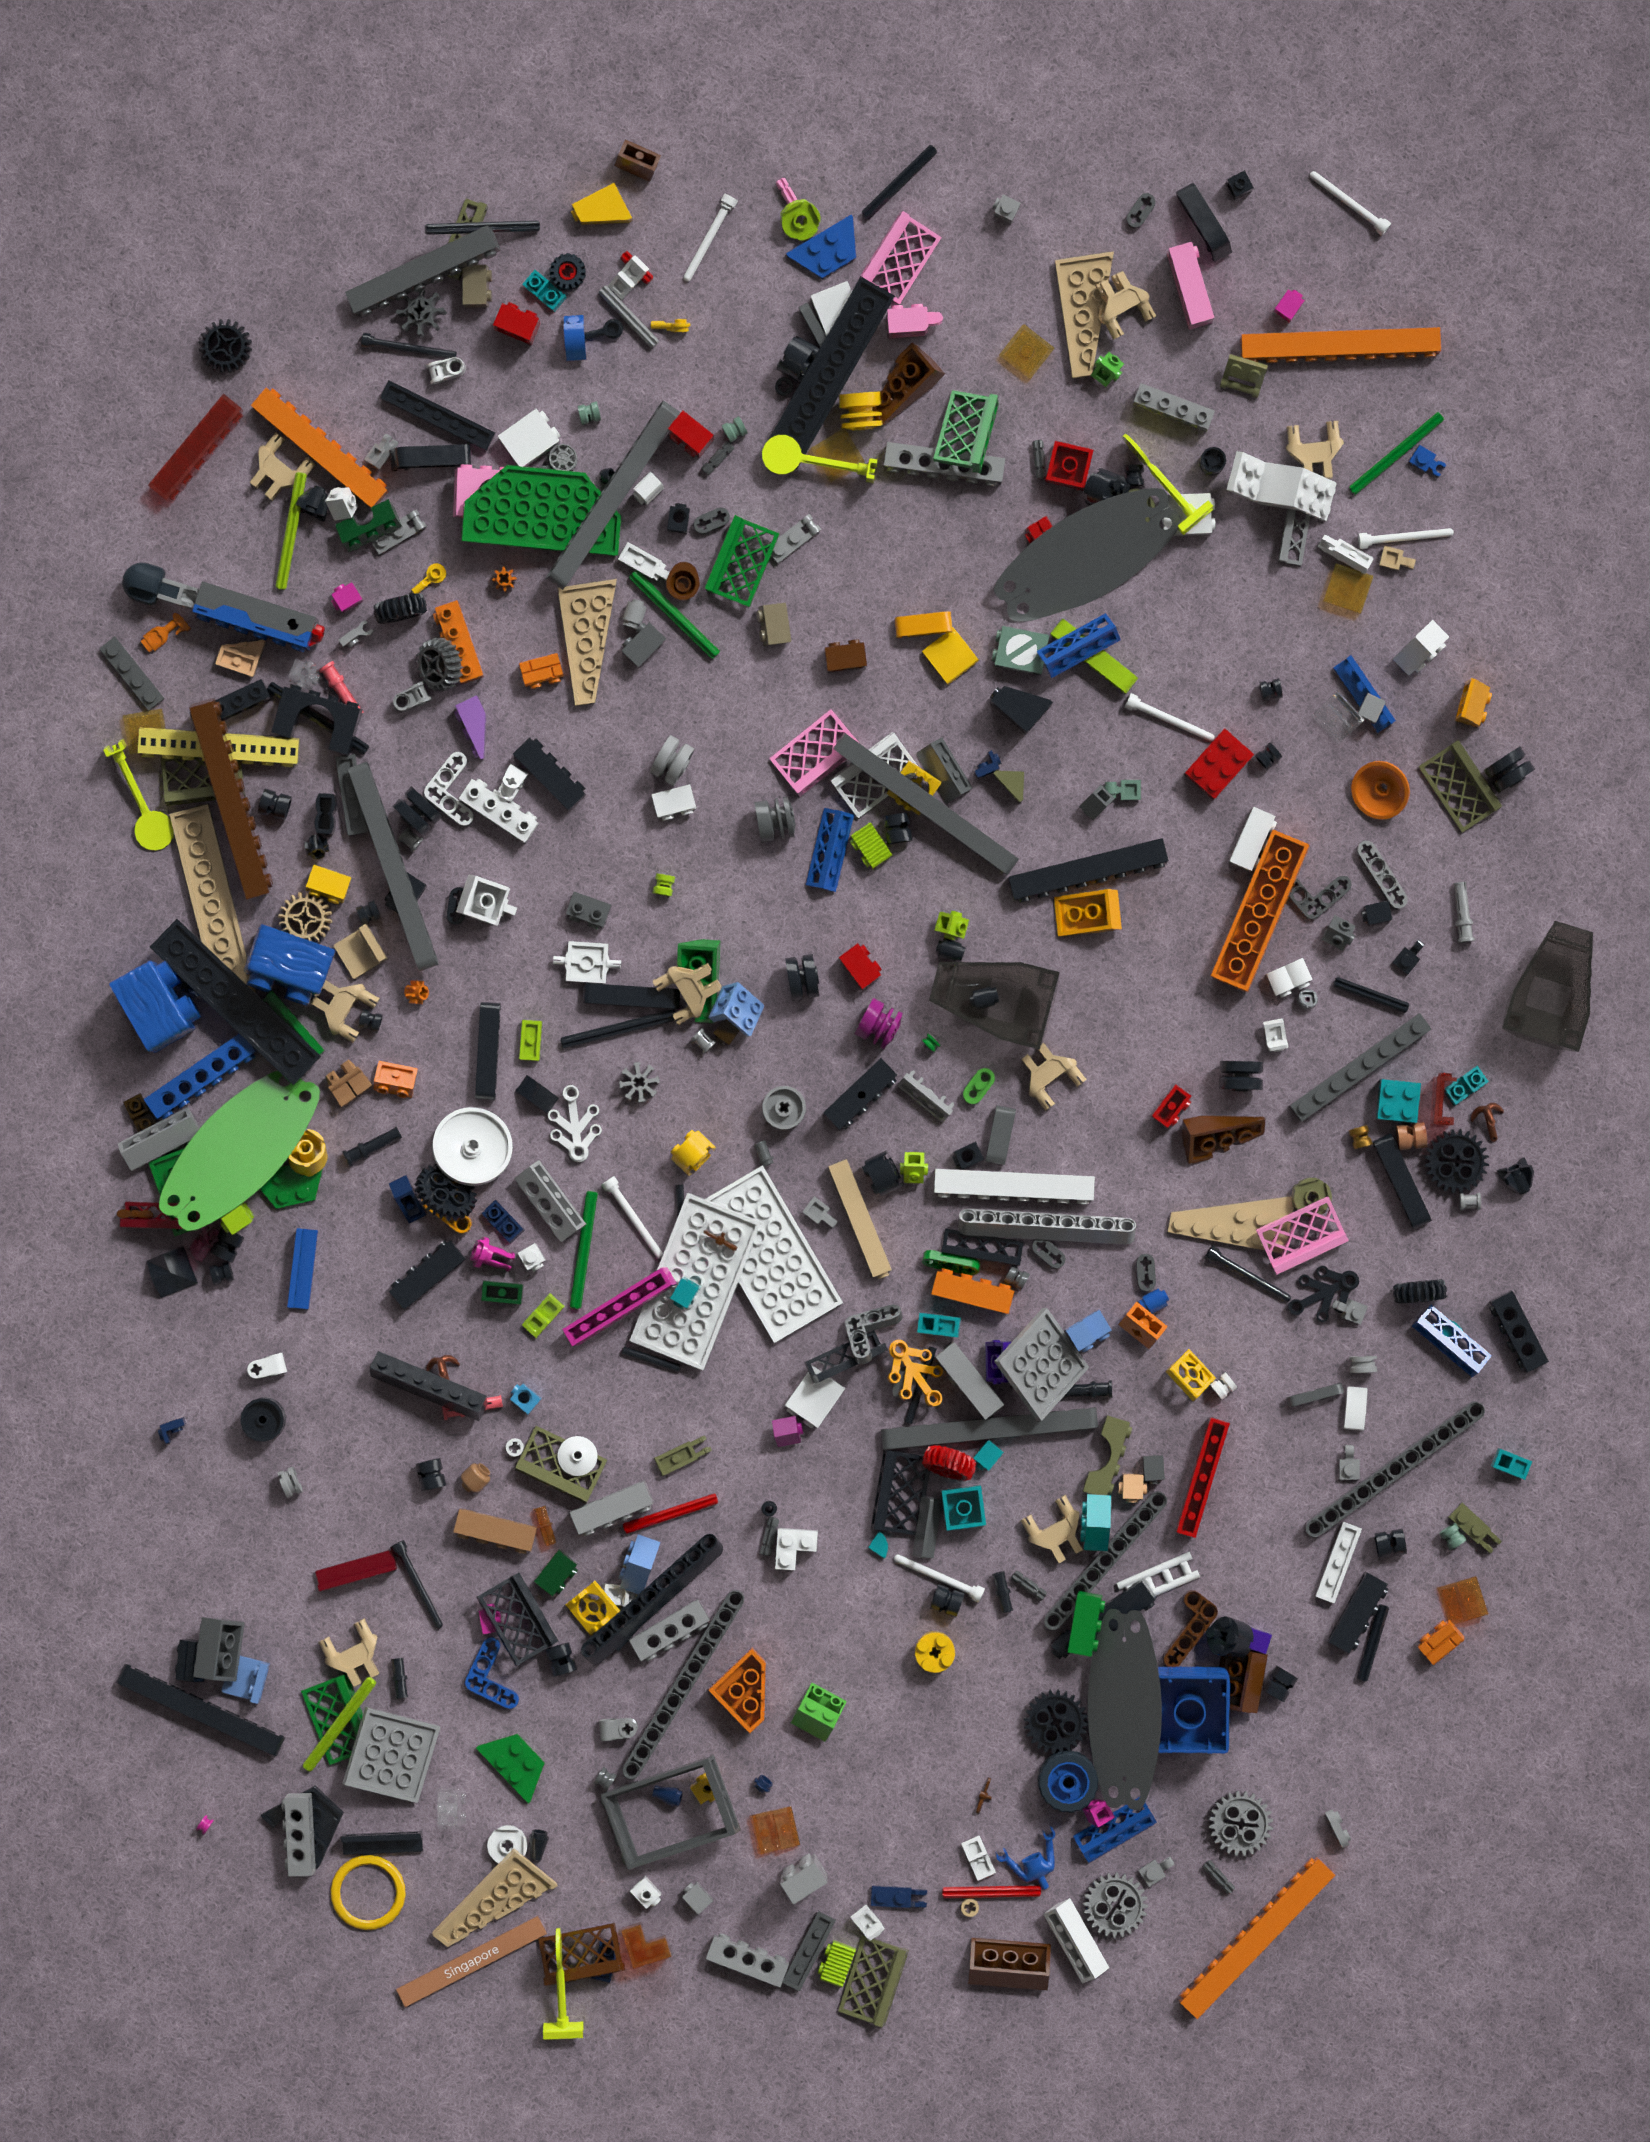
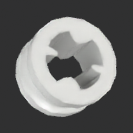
M511 1439L506 1444V1451L511 1456H519L524 1450V1445L519 1439ZM513 1442H518L517 1445L520 1444L521 1448L517 1450V1453H512L513 1450L510 1451L509 1449Z

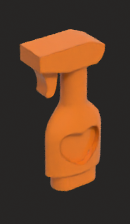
M174 613L173 620L163 627L156 626L143 636L144 639L140 642L150 653L152 650L156 651L168 640L169 632L178 625L180 628L176 631V635L183 631H190L191 627L181 615Z

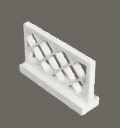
M893 732L869 749L880 759H885L887 764H889V760L899 761V772L902 770L903 762L907 763L908 760L917 765ZM896 745L902 751L901 759L890 758V751ZM851 762L831 777L829 781L857 818H860L889 795L886 794L887 791L884 793L886 788L884 785L872 784L871 776L869 783L858 782L859 773L863 770ZM911 773V774H909V775H906L905 777H907L908 779H911V778H913L916 774H915V773ZM846 783H854L853 795L845 794L840 787ZM857 784L868 785L867 797L856 795ZM871 786L882 787L880 797H870ZM855 798L866 799V806L860 812L854 807Z

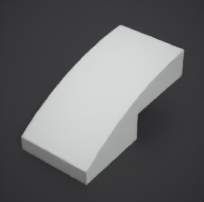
M634 256L622 271L614 277L608 287L622 300L643 278L649 268Z
M1347 1387L1344 1429L1364 1431L1367 1388Z
M603 1583L602 1589L615 1605L625 1607L638 1595L619 1588L620 1585Z
M980 1836L961 1843L978 1882L996 1874Z

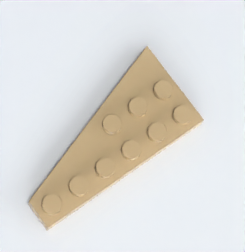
M1114 252L1055 260L1072 379L1091 376L1093 372L1101 328L1099 312L1102 302L1095 285L1105 280L1109 282Z
M617 579L566 586L563 590L558 588L575 706L596 702Z
M1292 1196L1171 1212L1167 1232L1265 1250L1256 1229L1293 1213ZM1291 1222L1283 1223L1281 1230L1289 1233ZM1268 1230L1262 1234L1264 1239L1272 1241L1276 1232ZM1279 1233L1276 1243L1285 1246L1288 1236ZM1274 1246L1272 1252L1282 1254L1283 1249Z
M513 1848L439 1924L432 1934L445 1946L449 1947L469 1936L470 1932L487 1926L488 1922L494 1919L498 1920L523 1906L528 1900L534 1897L536 1899L550 1888L552 1890L558 1885Z

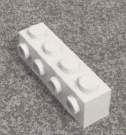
M471 779L459 799L524 843H527L539 825L536 822L537 817L528 811L524 814L519 810L521 806L513 801L508 803L500 799L497 794L498 791L495 789L493 792L486 788L487 784L482 780L477 779L475 781Z
M1070 1898L1056 1904L1043 1914L1082 1984L1097 1978L1109 1969Z

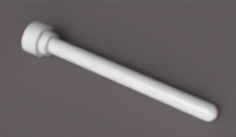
M1315 171L1310 173L1312 180L1373 224V228L1376 229L1375 232L1383 236L1391 225L1388 220L1378 219Z
M725 193L721 199L722 207L683 277L687 282L693 277L729 210L731 211L732 208H735L738 200Z
M1449 528L1378 536L1359 533L1358 542L1359 549H1368V546H1372V544L1449 537L1454 532Z
M1130 693L1124 708L1131 711L1132 709H1139L1210 742L1215 739L1213 734L1140 702L1141 699H1138V696Z
M615 1176L611 1177L601 1186L609 1194H613L656 1258L662 1259V1251L619 1191L617 1184L619 1182Z
M895 1555L894 1561L969 1594V1597L972 1598L971 1600L979 1603L985 1588L978 1585L977 1587L968 1586L901 1555Z

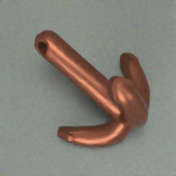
M1489 1103L1486 1106H1479L1474 1109L1471 1114V1122L1480 1113H1484L1490 1140L1495 1142L1498 1136L1491 1110L1494 1109L1502 1114L1504 1110L1496 1103Z
M443 1355L440 1358L434 1357L428 1362L426 1371L430 1372L433 1366L437 1364L440 1377L450 1380L445 1362H451L457 1366L460 1363L451 1355Z

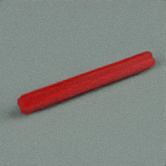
M711 1494L623 1524V1529L628 1534L718 1504L717 1495Z
M1039 1885L943 1887L942 1896L943 1898L1040 1897L1041 1887Z

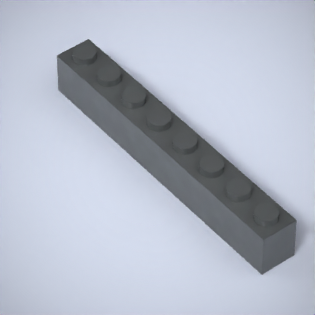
M485 226L345 293L353 313L359 317H366L371 315L372 311L377 308L383 309L388 307L390 302L394 300L400 301L407 298V294L413 291L420 292L428 284H437L443 281L445 276H453L460 273V269L467 266H476L479 263L478 261L484 258L490 259L495 257L496 253L501 251L493 230L489 226Z
M1418 1013L1294 1101L1289 1107L1299 1121L1302 1122L1431 1030L1430 1026L1421 1013Z

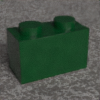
M484 1280L481 1301L522 1304L524 1284Z
M559 1549L534 1582L551 1596L555 1593L559 1595L566 1586L563 1582L567 1577L572 1579L578 1571L575 1568L578 1563Z

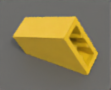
M615 183L572 204L574 210L571 211V214L576 222L580 221L581 225L629 223L633 221Z

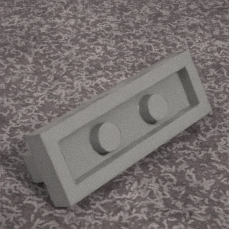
M914 1070L910 1074L906 1073L897 1086L943 1123L953 1112L954 1103L952 1102L947 1106L944 1103L946 1096L938 1099L931 1089L921 1085L923 1082L922 1077L916 1081L913 1078Z

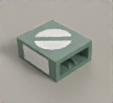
M1002 626V630H997L995 641L999 642L998 650H993L991 661L995 662V667L1041 676L1044 663L1038 656L1037 651L1048 645L1049 635Z

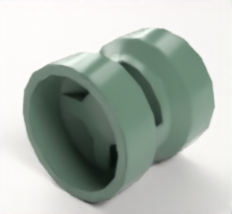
M597 401L591 402L587 406L584 404L578 405L582 425L588 424L589 421H601Z
M739 416L733 419V424L725 423L721 425L730 443L734 442L737 437L748 434Z
M1456 1523L1439 1533L1441 1538L1446 1540L1449 1550L1458 1547L1466 1541L1464 1535L1459 1533V1527Z

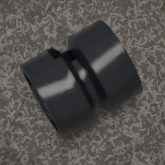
M1217 447L1206 449L1199 460L1202 472L1210 476L1219 474L1225 467L1226 455Z
M264 789L258 813L267 816L273 814L274 818L285 821L292 796L282 793L277 795L275 791Z
M909 813L884 816L885 828L888 829L886 833L887 844L912 841L911 829L908 828V825H910Z
M221 1227L217 1235L218 1242H214L210 1253L233 1263L237 1255L236 1248H240L244 1237L237 1233L233 1235L230 1232L226 1233L223 1227Z
M441 1458L415 1464L418 1475L422 1477L419 1480L421 1491L446 1486L445 1476L440 1472L443 1469Z
M1403 1529L1391 1530L1390 1534H1387L1386 1531L1374 1533L1379 1559L1390 1557L1391 1553H1394L1395 1556L1407 1554ZM1390 1540H1394L1395 1546L1391 1547Z
M938 1584L930 1609L938 1612L945 1610L947 1615L956 1618L964 1593L956 1590L950 1592L948 1587Z
M569 1642L545 1649L548 1661L552 1662L550 1669L553 1677L577 1670L574 1658L570 1657L572 1650ZM564 1658L565 1663L559 1664L558 1660Z
M1276 1665L1271 1673L1272 1679L1266 1681L1262 1690L1285 1702L1290 1694L1288 1689L1294 1687L1298 1678Z

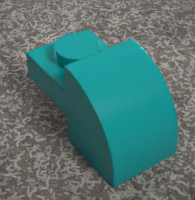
M919 1313L917 1333L959 1338L961 1318Z
M1498 1448L1491 1467L1525 1480L1533 1461Z

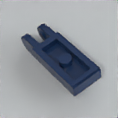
M872 1885L871 1906L927 1907V1902L911 1901V1894L924 1896L927 1895V1890L912 1889V1887Z

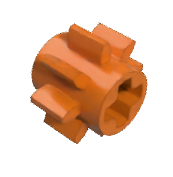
M505 567L502 568L501 572L495 570L497 578H493L492 581L498 582L496 589L503 587L504 592L507 591L509 586L514 589L512 581H516L517 577H511L513 570L511 569L507 572ZM503 575V576L505 577V576L509 575V576H508L509 582H508V583L503 582V583L501 584V583H500V582H501L500 576Z
M411 980V985L405 987V997L409 999L410 1004H423V1000H426L429 996V989L424 985V981Z

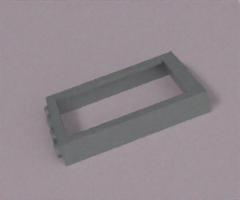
M714 1755L634 1781L601 1794V1804L607 1811L609 1826L613 1828L615 1833V1843L621 1849V1859L628 1870L741 1831ZM703 1767L725 1827L638 1856L617 1796Z

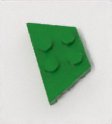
M290 1165L283 1166L260 1189L276 1209L316 1200L323 1169L313 1176L307 1177L296 1173Z
M518 1733L478 1745L476 1749L529 1804L545 1764L540 1756Z

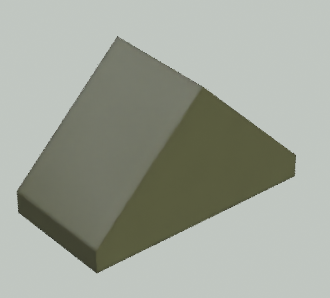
M996 770L993 775L1021 803L1024 791V772Z

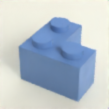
M1100 1310L1095 1311L1065 1329L1077 1351L1082 1350L1083 1352L1094 1347L1092 1343L1095 1340L1099 1339V1341H1102L1109 1337L1108 1332L1112 1331Z
M639 1534L635 1542L631 1541L628 1549L631 1555H626L623 1566L626 1568L622 1567L618 1579H621L622 1582L619 1588L636 1594H640L645 1589L661 1542Z

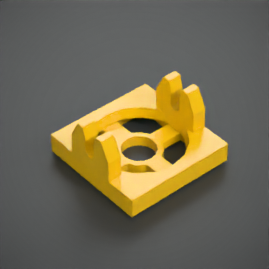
M909 760L900 772L904 776L915 773L918 777L911 781L918 783L921 788V782L924 779V781L928 782V793L932 796L942 783ZM888 789L886 794L894 798L898 805H903L906 810H912L918 815L921 814L920 811Z
M1190 1349L1165 1371L1192 1401L1196 1400L1216 1379ZM1179 1366L1185 1371L1186 1377L1184 1379L1179 1375ZM1189 1370L1195 1372L1196 1378H1192L1189 1375ZM1190 1381L1195 1382L1199 1387L1191 1388L1188 1383Z
M593 1581L565 1604L590 1635L620 1612L596 1581ZM587 1594H594L600 1598L598 1600L591 1599ZM581 1598L586 1603V1610L582 1613L579 1610ZM590 1602H595L598 1605L599 1609L597 1612L589 1609ZM603 1603L606 1605V1616L601 1612V1605ZM589 1614L596 1615L600 1621L591 1622L586 1617Z

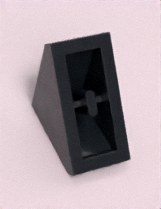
M526 1075L516 1089V1092L547 1114L559 1099V1097L528 1075Z

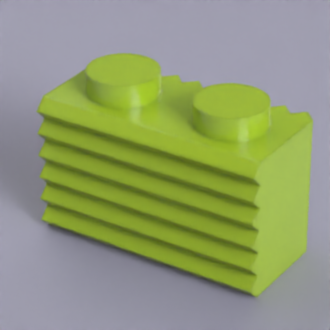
M871 822L851 835L852 840L850 843L856 851L860 849L864 855L861 859L867 868L871 866L874 869L893 856Z
M833 1940L832 1945L828 1944L824 1953L827 1956L826 1962H821L817 1973L821 1975L820 1980L842 1988L856 1948Z

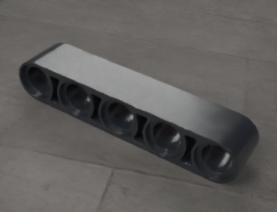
M584 983L582 1003L679 1009L680 991L673 988H663L661 991H658L656 987Z
M480 1003L475 1099L496 1100L495 1089L497 1086L496 1070L498 1068L497 1051L499 1049L498 1033L500 1030L501 1003Z
M1389 1133L1372 1141L1382 1164L1386 1168L1385 1171L1390 1182L1394 1185L1393 1188L1398 1199L1403 1204L1402 1207L1406 1216L1411 1221L1412 1228L1416 1229L1431 1222L1429 1212L1392 1134Z

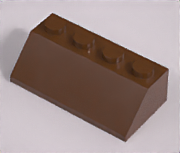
M971 1937L968 1984L1048 1991L1051 1944Z

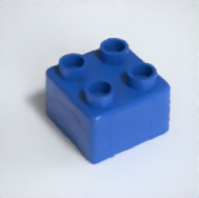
M261 924L257 930L244 968V972L250 975L246 985L268 993L271 991L273 984L287 988L285 999L307 1006L311 997H317L321 993L336 950Z
M148 961L109 983L148 1052L154 1053L159 1052L194 1031L195 1025L193 1022L201 1018L199 1010L190 997L187 998L186 995L181 998L178 997L174 987L182 982L178 974L166 961L160 964Z
M1158 1667L1162 1705L1161 1736L1158 1753H1227L1229 1751L1230 1679L1227 1669L1221 1667Z

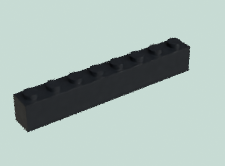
M1160 838L1008 876L1013 899L1022 903L1029 901L1030 896L1037 895L1038 898L1049 896L1050 891L1057 890V893L1069 891L1068 887L1076 885V888L1088 886L1087 882L1095 880L1097 884L1107 881V877L1115 876V879L1127 876L1126 872L1134 871V874L1145 872L1146 867L1153 866L1154 869L1165 867V863L1169 860L1164 840Z

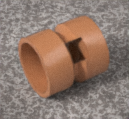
M1424 1122L1413 1123L1411 1127L1408 1124L1396 1125L1399 1151L1410 1150L1412 1146L1416 1149L1427 1147V1133Z

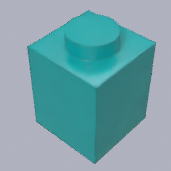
M682 1277L670 1299L680 1309L684 1307L689 1308L701 1286L686 1277Z
M988 1439L973 1458L976 1460L978 1468L982 1471L986 1468L989 1471L1004 1452Z

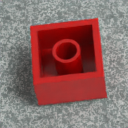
M510 302L507 305L502 303L493 323L495 331L532 346L541 325L537 314L526 310V312L520 311L518 309L519 306Z
M684 410L668 428L669 438L677 445L682 443L685 446V451L693 458L696 455L700 458L715 440L714 434Z
M1055 441L1045 482L1084 491L1094 450Z

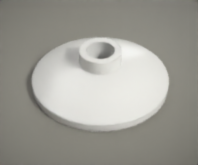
M580 1436L568 1438L561 1444L558 1450L559 1465L566 1473L572 1476L585 1475L596 1465L597 1450L594 1444L587 1438ZM575 1452L581 1453L580 1459L574 1457Z

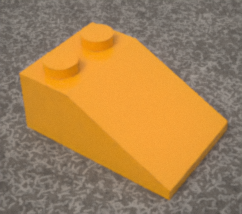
M1474 678L1465 682L1455 721L1479 727L1480 723L1484 724L1487 712H1484L1485 705H1489L1492 693L1489 692L1490 687Z
M1104 889L1054 897L1059 937L1122 929L1118 890Z

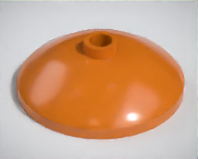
M1369 762L1356 772L1352 780L1351 792L1355 804L1363 813L1372 818H1392L1398 815L1408 803L1410 796L1408 780L1398 767L1389 762ZM1382 784H1386L1387 789H1383Z

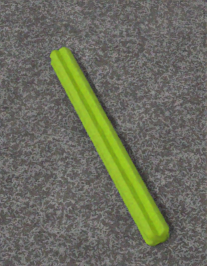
M296 472L276 580V588L283 590L287 588L301 510L296 505L298 497L304 493L307 476L302 472Z
M368 1677L365 1679L303 1763V1768L310 1772L315 1768L376 1685V1681L373 1678Z

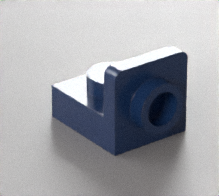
M992 750L988 752L991 764H988L987 761L977 765L978 769L975 770L977 779L1000 769L999 765L1002 763L997 753L993 754Z
M181 1417L159 1425L158 1433L161 1441L164 1440L166 1444L170 1443L171 1439L168 1431L171 1430V1433L183 1430L182 1426L186 1425L185 1418Z

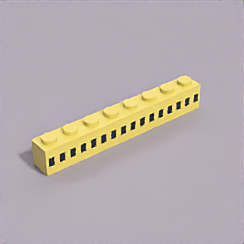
M140 727L138 753H142V757H154V754L162 755V758L174 759V756H182L183 760H194V757H202V761H205L196 731ZM225 734L227 740H231L233 745L232 758L242 760L243 764H254V761H262V765L273 766L274 762L282 763L284 767H293L294 764L298 763L299 738Z

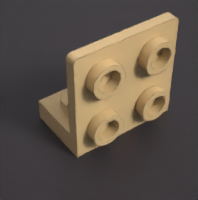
M367 924L359 927V930L334 944V948L354 979L388 959Z

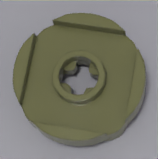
M1304 1178L1292 1188V1204L1296 1210L1312 1204L1307 1199L1310 1192L1316 1195L1313 1203L1327 1196L1332 1201V1193L1329 1186L1318 1178ZM1327 1203L1319 1206L1318 1214L1323 1215L1327 1211ZM1308 1213L1302 1214V1215H1304V1216H1306V1217H1311V1216H1312L1311 1214H1308Z

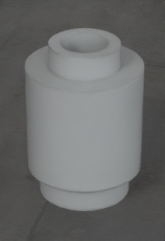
M633 599L632 602L628 601L622 619L624 620V626L637 629L642 624L647 607L643 606L644 602Z

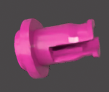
M483 1236L481 1240H476L470 1256V1260L473 1261V1267L480 1268L483 1263L495 1268H503L507 1272L510 1271L511 1266L491 1258L493 1253L514 1260L515 1253H508L504 1249L489 1245V1238Z

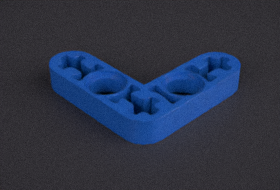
M489 1637L483 1642L466 1677L465 1685L470 1691L511 1709L516 1707L519 1702L518 1694L486 1678L501 1647L497 1638ZM494 1641L497 1649H493L490 1653L493 1659L486 1655H481L482 1651L486 1653L488 1650L486 1643ZM484 1658L488 1661L487 1669L481 1670L478 1668L477 1662L479 1659ZM477 1677V1682L483 1684V1681H487L488 1683L484 1686L483 1693L479 1691L480 1686L475 1685L474 1688L471 1687L469 1679ZM490 1685L496 1686L498 1689L497 1695L489 1696L486 1691L487 1687ZM501 1689L505 1690L503 1694L506 1696L513 1694V1699L516 1700L515 1703L511 1702L508 1705L506 1703L507 1700L503 1697L501 1701L497 1700L501 1694Z

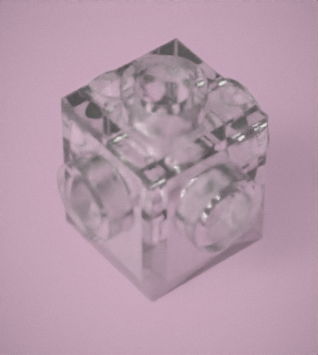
M295 659L288 679L289 682L302 687L301 690H306V688L312 690L313 685L317 686L321 675H319V670L315 663L308 660L303 662Z

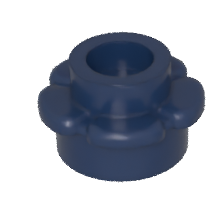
M760 1775L754 1779L756 1783L755 1788L759 1792H770L773 1783L765 1775Z

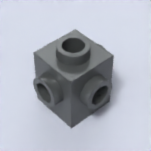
M1334 915L1322 940L1343 951L1346 944L1351 945L1355 937L1353 934L1355 925Z

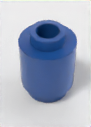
M1158 1288L1139 1300L1140 1305L1153 1314L1168 1306L1167 1301H1169L1165 1290L1160 1291Z

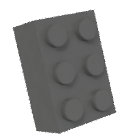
M202 1617L193 1677L236 1682L245 1622Z

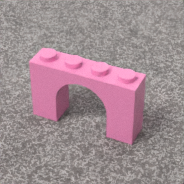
M466 464L456 468L453 517L462 518L463 502L477 491L484 481L490 480L500 470H492V466H480V469H474L472 465Z

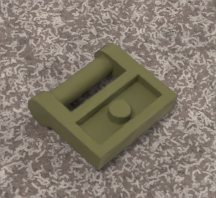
M1230 354L1220 387L1235 389L1258 398L1268 365ZM1231 376L1255 383V387L1235 382L1228 378Z

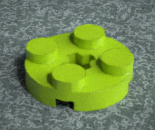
M805 199L790 202L780 213L781 227L791 238L806 240L811 238L818 230L821 220L820 213L812 203ZM798 216H805L803 224L796 223Z

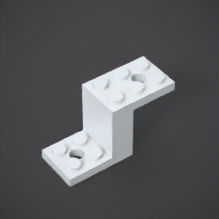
M1237 451L1227 490L1261 505L1299 510L1319 520L1327 521L1333 495L1335 494L1336 482L1305 468L1267 463L1244 452Z

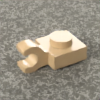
M1384 546L1379 566L1398 571L1400 565L1413 569L1416 560L1403 557V550Z

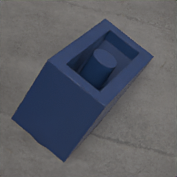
M407 1175L389 1183L392 1194L409 1224L427 1215Z

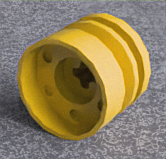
M880 391L840 394L839 407L849 409V413L841 415L840 419L849 418L850 423H842L841 429L857 431L882 426V420L873 421V416H881L882 412L873 411L872 407L881 405Z

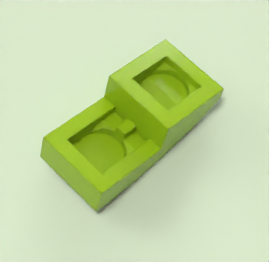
M550 1293L524 1321L522 1326L537 1338L565 1306Z

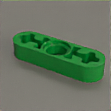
M926 1250L923 1253L922 1263L927 1267L941 1270L944 1268L967 1275H977L979 1273L980 1262L977 1259L934 1250Z

